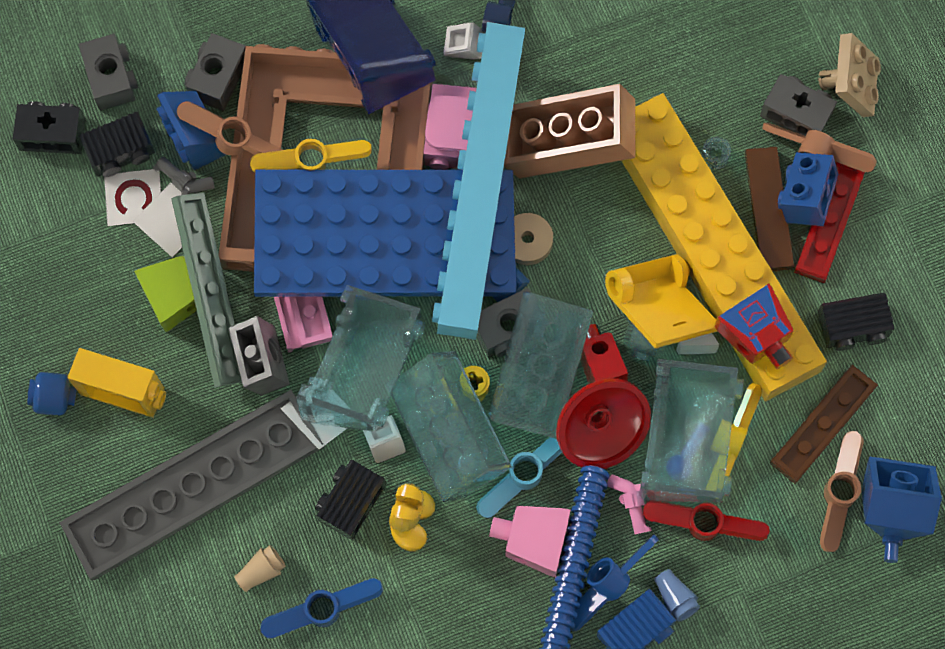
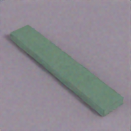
M205 194L177 195L171 198L214 387L242 383L229 328L234 326L235 323Z

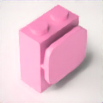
M442 84L432 85L423 153L426 166H430L434 170L457 169L460 150L466 151L468 140L462 139L465 120L471 121L473 111L467 110L469 92H476L477 88Z

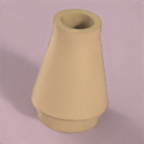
M269 545L265 549L261 547L234 578L239 586L247 592L251 588L281 575V570L286 565L278 552Z

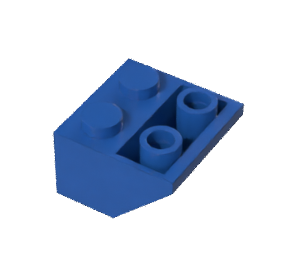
M197 91L162 92L157 95L161 104L160 107L156 108L169 137L172 138L183 164L189 161L195 171L226 155L218 149L215 136L181 120L177 115L178 106L185 101H190L206 109Z

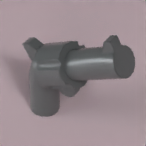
M164 156L153 166L155 171L161 170L172 179V184L182 192V195L215 189L212 176L196 180L197 177L194 172L188 173L185 170H179Z

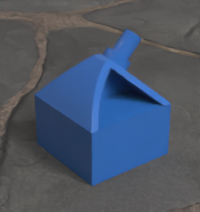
M869 456L861 490L865 524L882 537V544L885 545L884 561L897 563L899 547L903 545V540L934 534L942 500L936 466Z

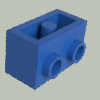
M795 153L792 165H788L786 170L787 183L785 190H781L778 197V208L782 210L786 223L824 226L838 178L833 155Z

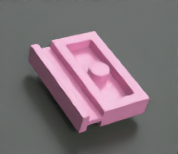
M274 297L288 353L294 349H304L334 341L323 297Z

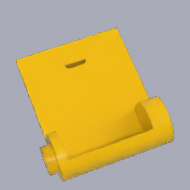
M674 254L607 272L605 286L609 297L654 348L717 332L714 327L716 319L686 288L690 269L688 263L680 255Z

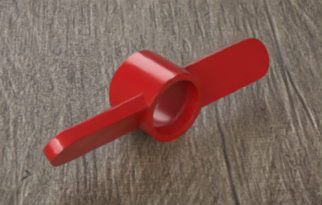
M651 500L643 508V514L647 520L688 528L692 536L701 541L712 540L719 533L764 541L768 538L770 532L769 526L764 522L724 515L716 505L711 503H702L692 508ZM699 512L713 514L718 522L717 528L709 533L700 531L694 524V516Z

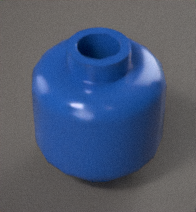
M40 372L36 375L35 379L29 380L27 405H32L33 411L37 414L61 416L66 413L68 405L74 406L76 389L74 386H70V381L66 374Z

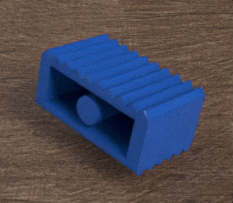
M648 589L597 631V637L607 649H645L654 640L661 644L674 633L671 626L674 625L676 619L651 589Z

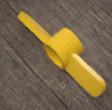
M305 139L294 149L256 154L251 158L250 166L254 172L255 169L325 170L327 163L368 157L372 149L370 142L366 140L324 145L316 139ZM308 149H314L322 154L323 159L316 166H306L299 159L301 153Z
M751 383L748 386L734 423L723 420L711 450L719 453L720 457L706 489V497L712 501L718 500L722 495L735 460L740 452L762 394V387L759 384Z

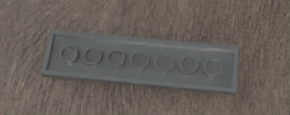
M292 390L59 522L90 580L98 579L321 450L281 410L283 406L291 401L302 422L323 445Z

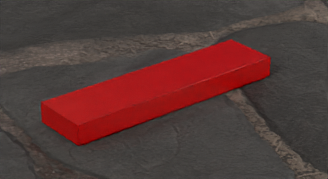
M835 162L838 178L824 226L811 225L794 271L796 274L821 283H825L865 174L863 171Z

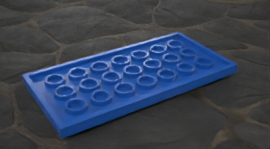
M255 169L254 296H443L442 291H437L440 271L447 272L448 261L442 260L445 240L452 241L453 230H448L447 226L450 210L457 211L458 200L452 199L455 180H462L463 170L309 171ZM503 170L483 296H512L516 294L513 170Z

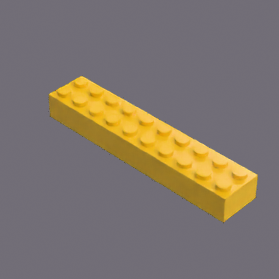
M664 93L636 106L635 158L621 161L675 252L688 263L689 275L715 319L717 320L718 316L767 284H770L793 327L791 338L783 344L793 359L780 369H776L767 356L752 364L733 347L755 384L761 385V396L766 402L821 373L827 360Z

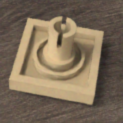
M853 33L840 35L838 67L834 70L820 71L819 76H825V78H818L820 88L823 91L836 88L835 93L862 117L874 116L875 104H877L879 99L877 75L881 72L880 60Z

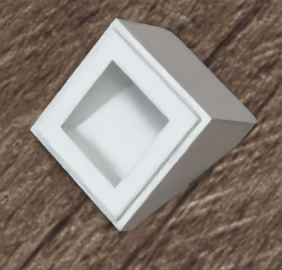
M473 22L447 26L444 55L455 58L481 59L482 53L476 51L479 33L484 32Z
M710 333L678 342L676 351L679 355L712 354L717 352L719 343L714 335Z
M392 415L362 426L376 463L406 452L402 437Z

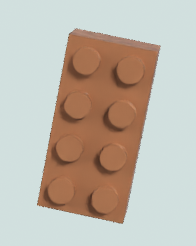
M621 84L513 104L504 167L508 170H513V174L519 179L635 158V98Z

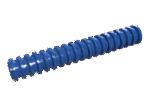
M585 466L580 470L583 476L578 479L580 484L576 488L578 496L574 497L573 500L576 506L571 508V512L574 515L569 517L571 526H568L566 530L569 536L564 538L566 546L562 547L564 556H561L559 559L562 566L557 568L559 576L555 577L557 586H554L552 589L555 595L550 598L552 606L548 607L547 610L550 617L545 619V623L548 625L543 628L545 637L541 638L540 643L543 644V647L539 649H570L571 647L568 640H572L573 634L570 631L575 629L573 620L577 619L578 616L575 610L580 608V603L577 601L582 598L580 589H583L585 586L582 579L587 577L585 569L589 568L587 559H590L592 555L589 549L594 547V543L591 540L596 538L594 529H597L599 525L596 519H600L601 516L598 510L603 508V503L601 502V500L605 499L603 490L607 489L608 486L605 480H608L610 474L603 468Z

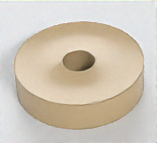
M522 213L514 216L515 262L521 265H534L543 261L549 255L553 246V231L550 224L543 217L533 213ZM525 235H530L534 240L530 243H525L522 238Z

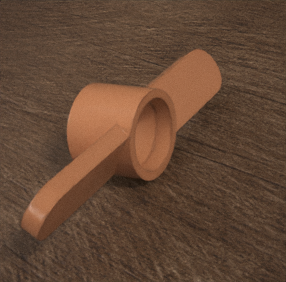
M190 101L182 102L177 108V115L181 120L215 136L218 149L226 155H238L244 150L254 155L282 150L251 134L247 122L239 117L224 119ZM229 128L236 129L242 134L244 141L239 144L229 143L224 139L222 131Z
M766 122L763 124V130L801 143L798 153L833 155L835 162L863 172H871L877 164L876 158L872 154L839 143L821 131L809 130L806 136L774 124Z
M850 431L844 435L835 474L831 476L824 487V497L828 506L820 536V546L825 552H834L839 548L848 507L853 505L861 493V484L856 474L864 440L856 431ZM836 480H843L849 483L853 489L852 499L844 501L836 498L832 493L831 484Z

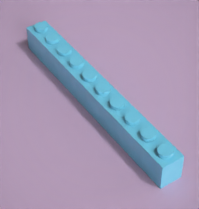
M487 22L486 34L479 33L476 52H481L482 58L481 62H474L472 81H477L478 83L476 92H469L467 110H471L473 113L471 121L465 120L462 139L468 140L467 150H460L457 169L463 170L461 181L455 180L452 199L458 200L457 211L450 210L447 229L453 230L452 241L445 240L442 260L448 261L447 272L440 271L437 291H442L443 296L441 303L435 302L432 322L438 323L437 334L474 340L477 337L525 28Z

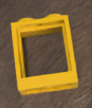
M78 349L68 375V380L80 395L154 418L157 409L161 410L166 399V391H164L163 384L153 370L86 349Z

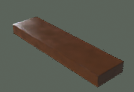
M777 147L746 149L744 154L757 247L772 271L793 270L794 261L789 226L785 221L782 210L778 208V197L780 191L783 190Z
M852 364L769 464L796 484L872 394L878 384Z

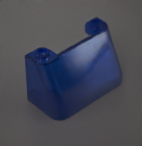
M306 0L316 33L322 42L330 43L348 71L353 86L360 90L361 102L368 114L436 80L433 71L436 62L429 49H422L395 9L394 0Z

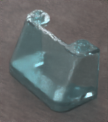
M346 285L340 299L341 302L347 303V305L344 307L342 314H338L336 318L337 329L315 378L310 377L308 381L309 386L302 384L296 400L302 420L314 424L374 432L378 426L383 427L389 414L387 405L414 341H419L423 335L425 322L421 321V309Z
M658 359L654 405L647 457L644 464L645 472H642L640 486L641 497L643 500L662 502L722 503L723 496L730 497L732 477L726 476L734 403L735 399H742L744 379H737L738 368Z

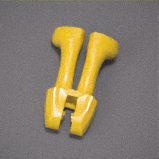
M403 484L397 489L395 505L392 506L389 524L396 544L402 549L411 552L420 550L426 544L427 533L418 522L420 519H427L432 516L435 511V502L429 493L420 490L415 484Z

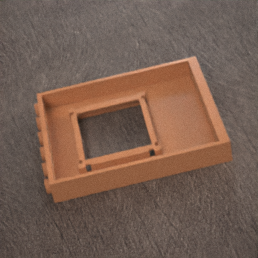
M257 44L255 47L246 46L237 117L247 122L251 134L281 149L287 102L383 109L377 170H424L423 153L428 107L431 100L434 76L433 60H427L423 56L400 58L389 53L373 56L365 55L359 51H350L346 54L334 53V51L329 49L306 51L295 46H290L286 49L272 48L266 44ZM235 129L233 144H239L244 141V138ZM246 150L238 155L231 156L219 259L222 269L254 272L255 172L250 166V160L254 154Z

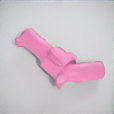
M611 475L607 485L612 489L625 493L620 495L619 501L625 505V509L629 508L634 534L652 531L651 527L645 523L642 505H645L642 494L644 484L635 485L631 481Z

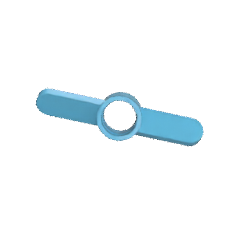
M556 432L533 453L521 452L513 457L510 462L509 474L478 501L477 511L481 516L486 518L494 516L521 490L533 489L540 483L543 469L562 453L557 442ZM522 461L532 462L537 466L538 474L530 481H522L514 474L515 466Z

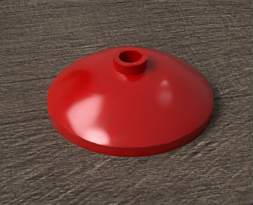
M602 379L586 385L568 400L560 413L556 436L561 451L570 462L581 468L596 466L605 469L623 462L639 448L648 433L651 421V410L648 400L638 387L622 379Z

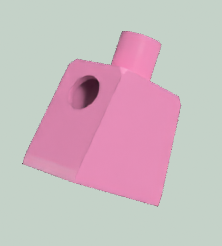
M516 506L513 521L493 517L489 537L508 541L506 557L549 576L556 577L571 510Z

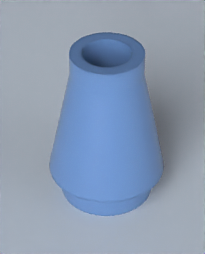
M671 569L660 573L654 579L667 610L678 622L689 618L700 608L697 603L698 597L674 575Z

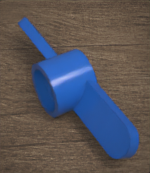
M654 534L621 567L611 558H602L591 567L587 574V583L591 588L577 601L580 603V608L575 610L578 616L577 619L573 620L575 629L571 631L581 629L607 601L619 598L627 590L630 583V577L627 572L659 540Z
M372 578L334 593L326 590L314 591L306 598L305 603L265 618L260 625L261 632L267 638H275L311 623L317 627H329L337 621L341 611L379 597L383 592L382 584L378 579ZM318 598L330 599L334 603L332 615L325 620L313 618L310 613L312 603Z

